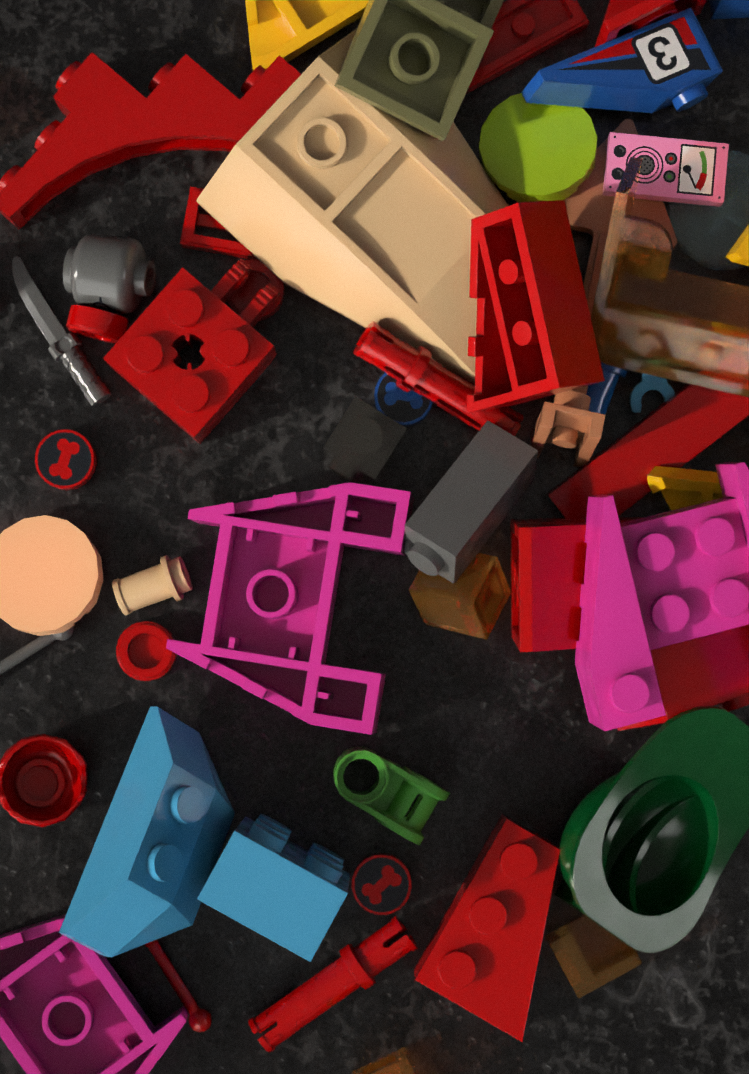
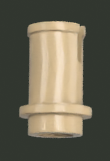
M168 555L160 558L161 564L121 579H114L112 581V588L122 613L126 616L135 610L171 597L176 601L183 600V593L191 591L193 587L188 570L181 557L170 559Z

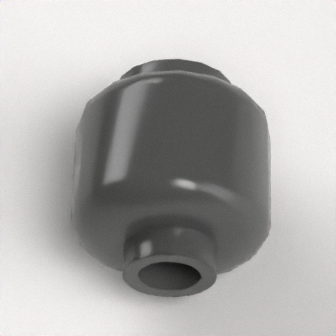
M87 234L79 241L77 246H71L65 256L63 284L65 290L73 294V298L78 305L117 314L132 313L139 306L143 296H150L155 286V263L147 260L144 247L135 238Z

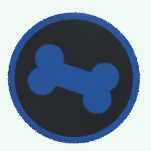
M384 373L377 382L374 394L375 406L380 416L386 422L398 427H410L424 420L429 414L433 402L413 390L404 392L396 387L397 380Z

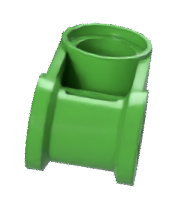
M364 746L351 747L343 751L336 759L333 767L335 786L344 799L374 816V819L385 827L417 845H421L425 838L421 831L439 800L446 801L450 795L449 791L406 766L401 767L373 749ZM356 759L369 760L377 768L375 783L364 791L350 789L344 783L343 774L345 768ZM420 794L416 802L414 803L412 809L410 810L409 814L405 817L416 796Z

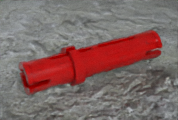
M375 321L368 325L359 338L353 354L373 364L397 380L396 387L404 392L413 390L480 431L487 420L513 436L520 429V422L523 421L524 417L521 413L516 412L510 407L466 413L467 394L475 393V385L432 359V352L425 347L419 346L416 349L409 343L391 334V332Z
M394 916L390 922L357 946L353 947L351 944H347L339 950L340 958L326 966L259 1015L250 1018L248 1023L253 1034L262 1033L277 1022L276 1027L257 1039L262 1047L271 1053L275 1050V1047L332 1006L342 1001L359 987L367 990L376 983V975L409 952L418 949L412 935L408 936L407 934L388 947L389 942L408 930L397 916Z

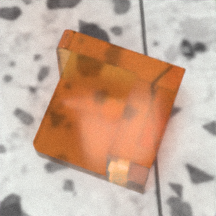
M478 553L454 584L439 574L437 576H430L419 570L409 588L410 594L425 624L486 640L511 594L498 557Z
M582 915L544 936L578 998L642 964L635 949L623 943L586 915Z

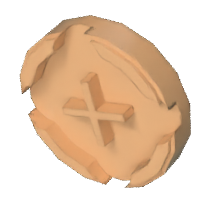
M48 515L24 518L2 531L0 534V618L18 631L44 636L65 632L75 626L74 623L80 620L85 613L88 614L98 601L104 581L102 559L95 545L84 532L68 520Z

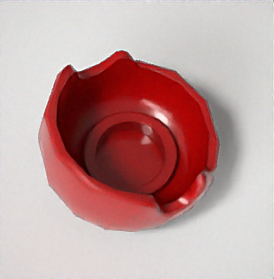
M41 733L21 738L6 750L0 760V803L3 809L7 810L9 815L20 823L42 828L65 821L77 809L86 795L88 775L87 763L84 757L66 739Z

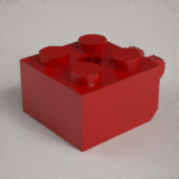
M243 259L238 260L211 291L182 267L103 357L114 371L199 444L205 440L277 355L274 345L253 328L280 295V291L275 286L269 283L264 288H261L240 315L225 304L236 290L245 284L253 267ZM193 345H200L199 352L204 362L195 369L191 363H188L187 370L178 367L182 361L179 355L180 351L186 346L193 348Z

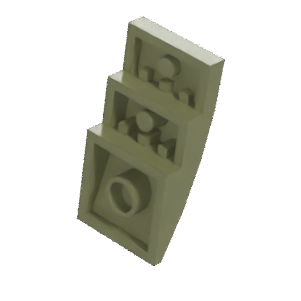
M369 0L334 86L444 141L493 35L494 30L491 28L504 0Z

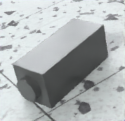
M487 420L406 522L404 553L408 555L411 563L427 575L437 576L439 574L454 584L534 481L538 450Z

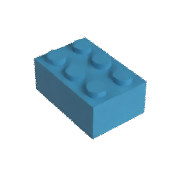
M260 814L256 821L245 816L234 830L197 900L311 962L348 894L350 873L342 870L345 860L316 843L312 844L309 851L288 840L292 830L264 814Z

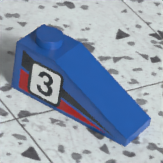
M688 8L539 70L521 93L526 103L641 113H654L674 105L676 111L680 112L704 100L709 95L706 87L723 70L692 8Z

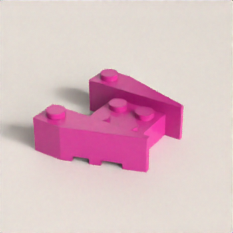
M745 462L715 464L723 498L624 523L619 522L613 495L596 494L588 496L585 532L587 548L584 584H581L579 607L582 610L579 641H576L575 666L589 723L601 730L609 731L666 716L650 650L749 625V469Z
M349 482L321 489L290 492L238 503L231 502L189 509L187 519L198 524L220 527L201 644L167 639L166 648L202 668L208 669L233 682L255 696L286 710L310 725L369 735L377 733L386 674L325 664L344 547L405 556V524L412 514L414 496L410 491Z
M66 914L0 935V1037L26 1074H149L187 1021L189 1013L183 1005L158 1025L154 1026L105 956L59 933Z

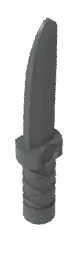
M18 256L14 257L12 260L14 282L29 313L50 344L48 351L56 362L63 361V365L68 372L70 371L71 377L80 386L79 389L84 393L90 405L95 407L101 404L112 394L101 377L96 374L97 371L93 365L87 361L88 358L82 349H80L83 345L82 341L76 333L66 332L31 277L23 260Z

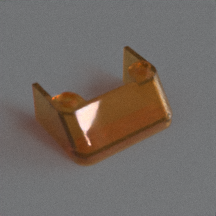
M630 157L615 194L591 314L600 361L613 367L749 397V287L669 269L673 252V242L669 232L654 220L631 215L643 159Z

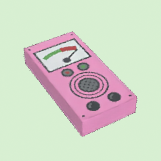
M610 132L607 139L603 195L721 207L725 197L729 144Z

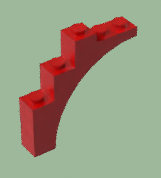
M92 52L83 63L75 61L70 64L56 83L58 91L54 94L53 98L60 111L67 117L62 123L58 120L51 122L37 138L34 145L37 151L24 166H13L0 179V213L14 226L21 229L57 195L89 175L127 160L177 150L231 152L236 143L297 80L301 73L279 55L267 69L259 65L252 71L241 87V92L244 96L239 99L185 54L176 65L169 62L156 73L148 86V90L151 93L145 98Z

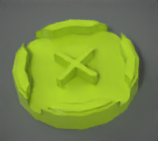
M522 93L510 96L493 108L481 127L479 142L480 162L493 183L500 190L507 192L508 198L517 202L564 200L577 191L578 185L583 183L586 177L588 179L595 168L597 134L591 117L581 107L526 103Z

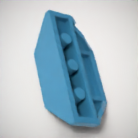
M150 706L59 931L60 934L105 957L112 958L193 925L201 901L197 900L216 865L235 814L200 733L158 706Z

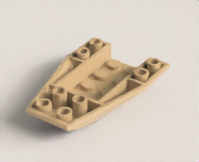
M355 29L319 55L236 143L196 202L286 285L364 328H367L372 321H375L391 332V334L409 343L416 349L419 346L425 347L432 352V359L475 385L476 357L468 356V337L476 336L477 299L469 298L471 219L507 207L508 204L454 122L446 139L441 141L334 86L357 29Z

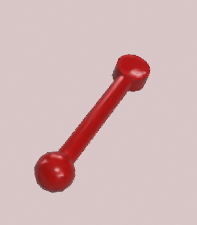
M158 940L144 944L148 947L190 1015L188 1023L192 1030L196 1032L207 1031L212 1024L211 1014L207 1010L199 1008Z

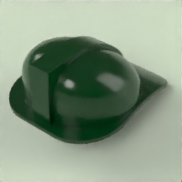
M713 706L692 708L667 720L634 754L619 773L600 783L573 811L560 841L559 864L563 879L554 895L635 950L645 953H656L666 950L682 940L698 922L728 860L749 829V726L733 713L721 707Z

